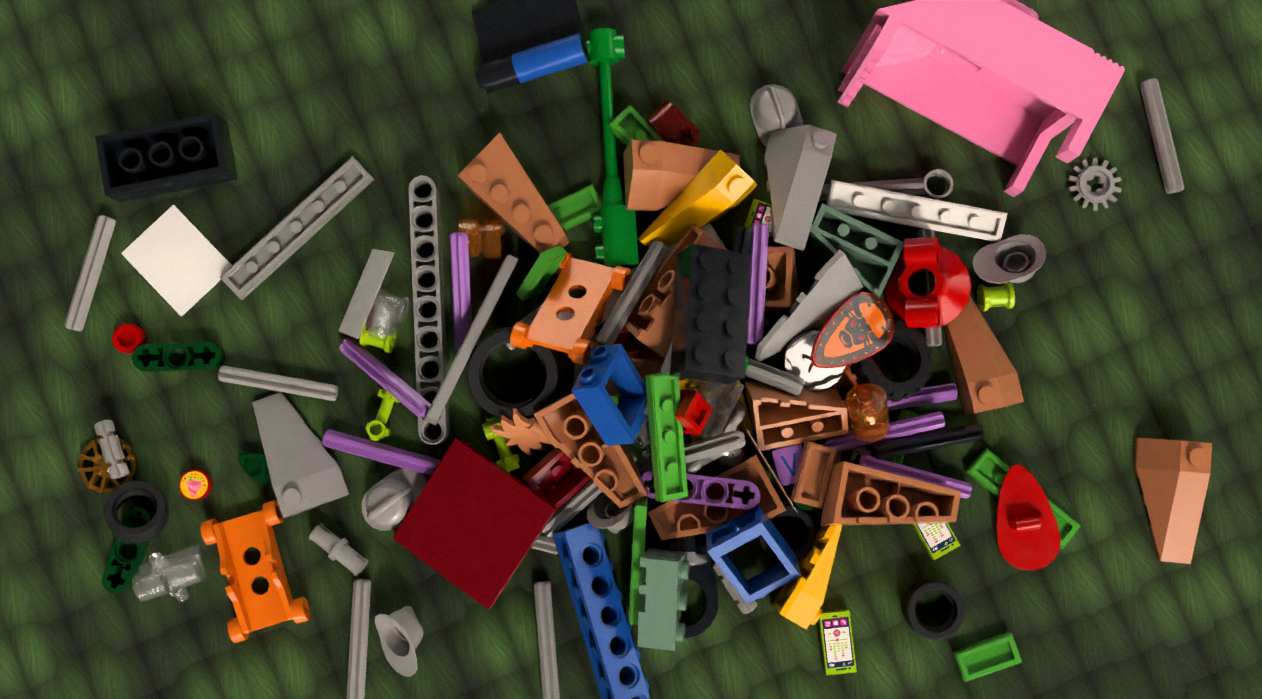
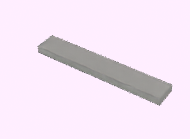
M352 156L222 274L220 278L239 299H245L375 179Z
M511 255L506 256L426 414L425 419L427 422L436 426L517 264V258Z

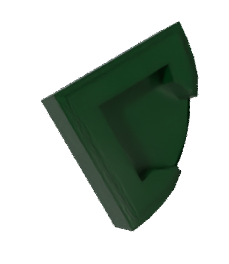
M238 452L239 464L243 467L244 471L254 481L269 484L270 474L265 453Z

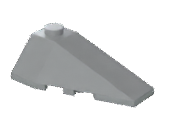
M809 124L772 131L769 134L763 159L764 167H767L768 174L767 191H770L772 207L770 214L774 242L802 251L805 249L832 158L837 134Z
M839 250L814 277L816 281L811 286L808 295L801 292L796 298V302L789 311L790 316H781L757 346L755 360L761 362L786 349L792 339L801 333L812 330L820 331L839 306L851 296L862 292L863 285L843 251Z
M283 392L252 402L273 490L283 518L294 516L350 495L340 465L331 457L319 438L305 424L304 419Z

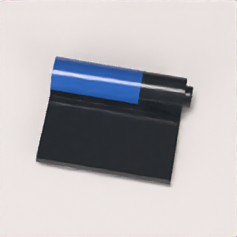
M504 0L472 11L483 63L479 64V71L475 75L481 89L485 88L488 93L590 62L577 0Z

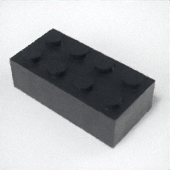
M216 113L95 136L105 195L118 202L238 180L228 123Z
M691 244L677 254L670 376L728 385L745 378L750 254L698 244Z

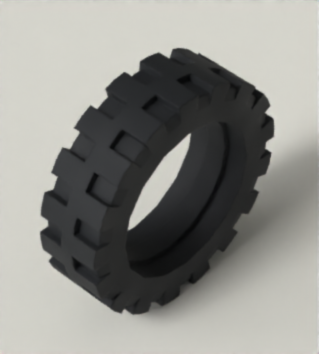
M899 319L894 321V332L891 340L899 343L907 351L911 359L912 371L907 381L892 382L885 379L875 370L871 357L853 363L850 366L852 375L855 374L857 377L856 383L860 387L863 386L868 395L878 396V400L881 401L891 399L892 402H898L903 398H909L925 386V383L931 378L932 373H930V370L934 366V360H931L930 356L933 354L930 346L927 347L925 336L923 334L919 335L916 332L917 328H907L904 324L905 321Z

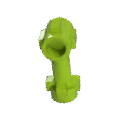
M384 388L380 389L377 395L383 399L376 419L367 423L365 428L370 439L377 442L380 439L389 437L391 430L387 421L394 402L400 403Z
M494 416L486 419L487 422L481 425L487 441L493 439L501 459L496 464L507 472L520 468L518 454L512 455L509 446H505L506 438L491 431V424L501 426V418Z

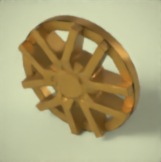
M100 437L92 440L83 449L81 455L78 456L77 472H79L81 479L88 489L98 493H111L122 484L133 480L137 470V458L132 447L126 441L119 438L122 451L126 450L128 456L122 459L123 463L130 461V471L125 476L127 478L123 482L119 479L110 478L107 469L110 465L109 463L106 464L98 441L101 439ZM92 448H93L95 457H94V456H87L88 453L90 452V450H91ZM86 460L94 462L92 468H85ZM93 471L91 479L88 478L86 472ZM101 476L103 477L100 487L95 484ZM110 480L116 485L115 487L107 488Z

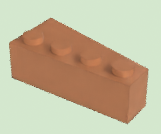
M499 132L459 173L458 177L475 196L539 255L541 252L558 245L565 248L569 243L565 232Z
M695 224L691 226L656 271L625 323L627 329L636 339L663 358H665L669 350L673 335L677 254L691 244L727 250Z
M843 461L833 464L820 526L942 524L956 522L961 491Z

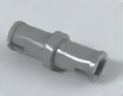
M323 523L317 525L309 535L310 540L329 553L328 558L332 561L337 560L355 576L360 574L369 562L368 559H365L349 546L348 540L345 538L340 539L326 528Z

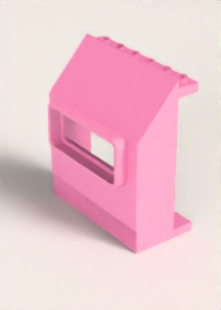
M914 0L877 9L841 71L846 76L837 90L842 93L838 103L848 108L862 85L869 86L1017 166L1003 191L1015 197L1024 191L1050 140L1070 125L1072 127L1056 158L1069 163L1080 156L1125 68L1124 66L1119 67L1118 62L1113 63L1112 59L1107 60L1106 56L1101 57L1100 53L1095 54L1092 48L1039 21V16L1033 9L1016 0Z

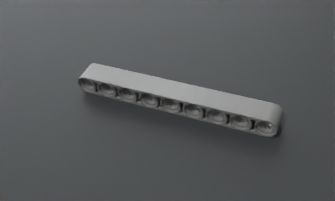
M421 175L412 179L409 184L416 388L417 393L427 399L429 394L433 392L438 393L448 373L440 191L431 178ZM430 186L432 188L428 197H418V191L421 187ZM431 215L433 217L431 225L426 228L419 227L421 217ZM426 244H432L434 246L433 254L430 257L422 258L420 255L421 248ZM429 273L434 274L435 283L429 288H423L421 284L423 276ZM429 303H435L437 308L435 315L431 318H425L423 316L424 306ZM429 333H436L438 337V342L433 348H426L424 345V338ZM435 362L439 366V373L435 378L429 379L425 374V368L428 364ZM449 400L437 422L442 429L439 438L431 439L427 432L431 423L426 421V417H418V432L423 442L438 445L448 439L450 435Z

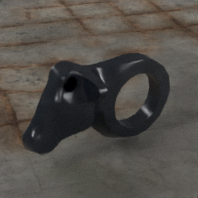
M665 502L655 503L651 506L650 511L665 504ZM706 533L661 540L660 538L663 550L686 552L685 561H690L689 579L698 583L704 591L706 597L705 608L697 620L685 625L684 638L700 635L711 626L718 612V589L713 569V559L707 552Z

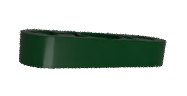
M211 342L143 344L138 346L132 355L134 366L145 372L214 370L219 368L225 359L222 347ZM181 348L186 353V360L182 365L176 366L172 362L171 356L176 349ZM208 348L210 352L215 353V358H211L209 362L205 359H195L194 354L208 353ZM149 351V354L162 355L163 361L152 360L149 361L148 365L147 362H143V356H147Z
M146 506L131 508L126 512L122 525L127 528H137L138 522L134 520L135 516L143 513L142 519L146 520L147 524L153 519L155 512ZM116 538L102 576L103 586L108 592L121 593L133 587L150 540L135 543L137 547L136 555L133 558H128L122 551L125 542ZM124 564H131V567L129 566V567L123 568V565H124ZM122 571L121 578L125 579V583L117 585V580L113 576Z

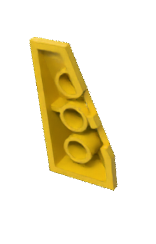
M720 149L642 233L638 240L647 248L655 240L663 242L667 247L679 243L693 224L701 229L738 207L756 188L757 183Z
M822 525L816 533L813 548L805 558L799 560L801 576L791 584L784 585L772 603V606L779 614L806 630L810 624L815 625L823 610L820 607L824 602L842 525Z

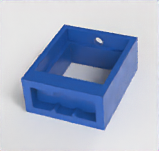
M622 344L598 346L591 352L590 358L579 374L571 391L607 446L634 443L647 416L644 413L647 405L646 384ZM609 378L621 395L617 406L605 389Z
M760 505L706 533L708 554L747 604L756 599L764 598L771 591L783 585H789L801 576L798 557ZM762 535L781 563L746 580L727 553Z

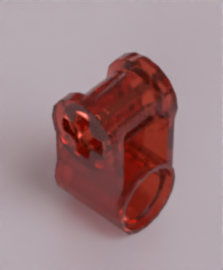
M665 100L645 120L665 142L698 147L700 139L699 129L670 101Z

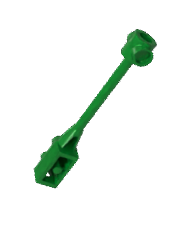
M600 28L588 32V40H586L590 64L599 67L606 169L602 203L599 209L600 215L593 216L594 232L601 233V245H595L596 262L603 263L604 266L612 268L619 265L633 269L639 266L635 210H626V205H624L620 178H618L615 134L608 127L609 123L614 120L611 66L619 63V59L625 58L623 34H617V31L614 29Z

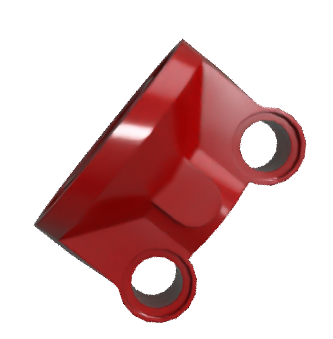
M937 237L911 238L904 240V253L899 256L885 285V293L888 305L899 319L906 322L907 328L933 329L946 326L960 316L969 302L972 285L968 269L958 255L942 247ZM919 271H931L936 279L933 291L925 296L913 294L910 288L913 276Z

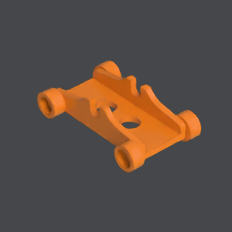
M566 253V257L555 272L559 277L532 324L528 325L517 322L512 329L510 343L511 346L522 349L532 348L535 344L568 353V357L571 358L573 363L585 366L593 350V343L588 339L596 333L595 323H601L613 289L624 291L630 281L631 270L619 265L612 268L572 257V254ZM575 289H582L586 292L581 298H573L569 295ZM562 311L574 313V316L569 320L557 318V315Z
M276 499L263 503L262 510L220 523L213 518L200 524L201 536L206 545L217 543L220 556L221 575H226L228 579V586L225 587V590L233 603L237 617L229 619L227 623L229 636L234 643L247 640L249 633L292 619L296 624L311 619V611L305 597L293 599L272 527L282 523L284 520ZM250 547L257 548L261 554L260 561L255 565H251L245 560V551ZM257 577H264L269 582L268 591L264 594H258L253 589V581Z

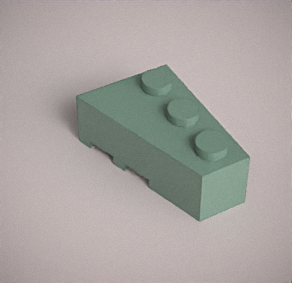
M823 203L814 215L807 239L828 261L839 250L843 251L863 285L862 292L874 293L877 298H880L904 247V242Z
M649 548L640 557V567H644L643 583L639 584V594H642L641 609L638 612V647L675 651L679 642L684 641L685 623H680L681 611H686L688 592H683V579L688 580L690 572V561H685L686 552Z

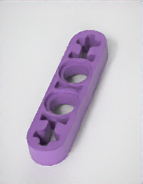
M649 470L641 478L648 491L646 496L655 499V493H651V488L646 485L647 481L653 480V470ZM686 474L687 480H690L693 484L692 493L688 497L670 500L751 510L760 503L761 492L750 481ZM713 483H719L724 488V495L718 501L710 500L707 496V489ZM729 484L735 485L733 491L744 492L745 487H750V492L755 494V498L749 499L748 504H743L742 498L732 497L733 503H727L730 496Z

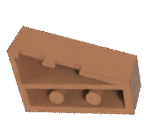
M745 381L753 438L760 451L849 434L847 407L837 389L810 391L807 388H803L801 393L796 396L765 383Z

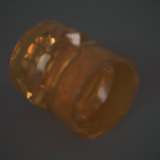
M460 219L458 232H466L468 234L469 258L478 256L480 252H482L485 258H503L505 239L503 220L486 219L483 225H481L475 219Z
M872 383L860 384L849 390L846 395V404L852 435L858 440L865 442H874L885 437L890 430L885 390L879 385Z

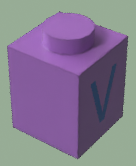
M801 443L768 450L773 473L781 486L795 483L803 451Z

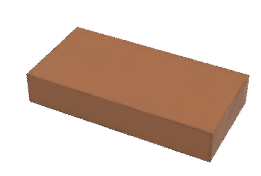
M805 441L790 501L823 509L837 452L836 448Z

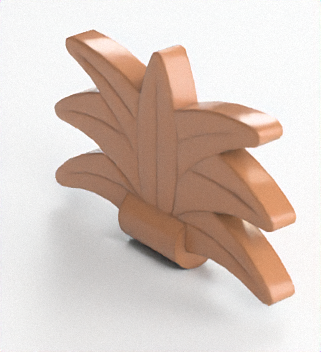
M516 408L513 409L512 413L513 421L501 415V426L491 424V431L506 438L505 446L518 444L519 448L529 456L532 455V449L547 451V444H551L538 421L534 418H525Z

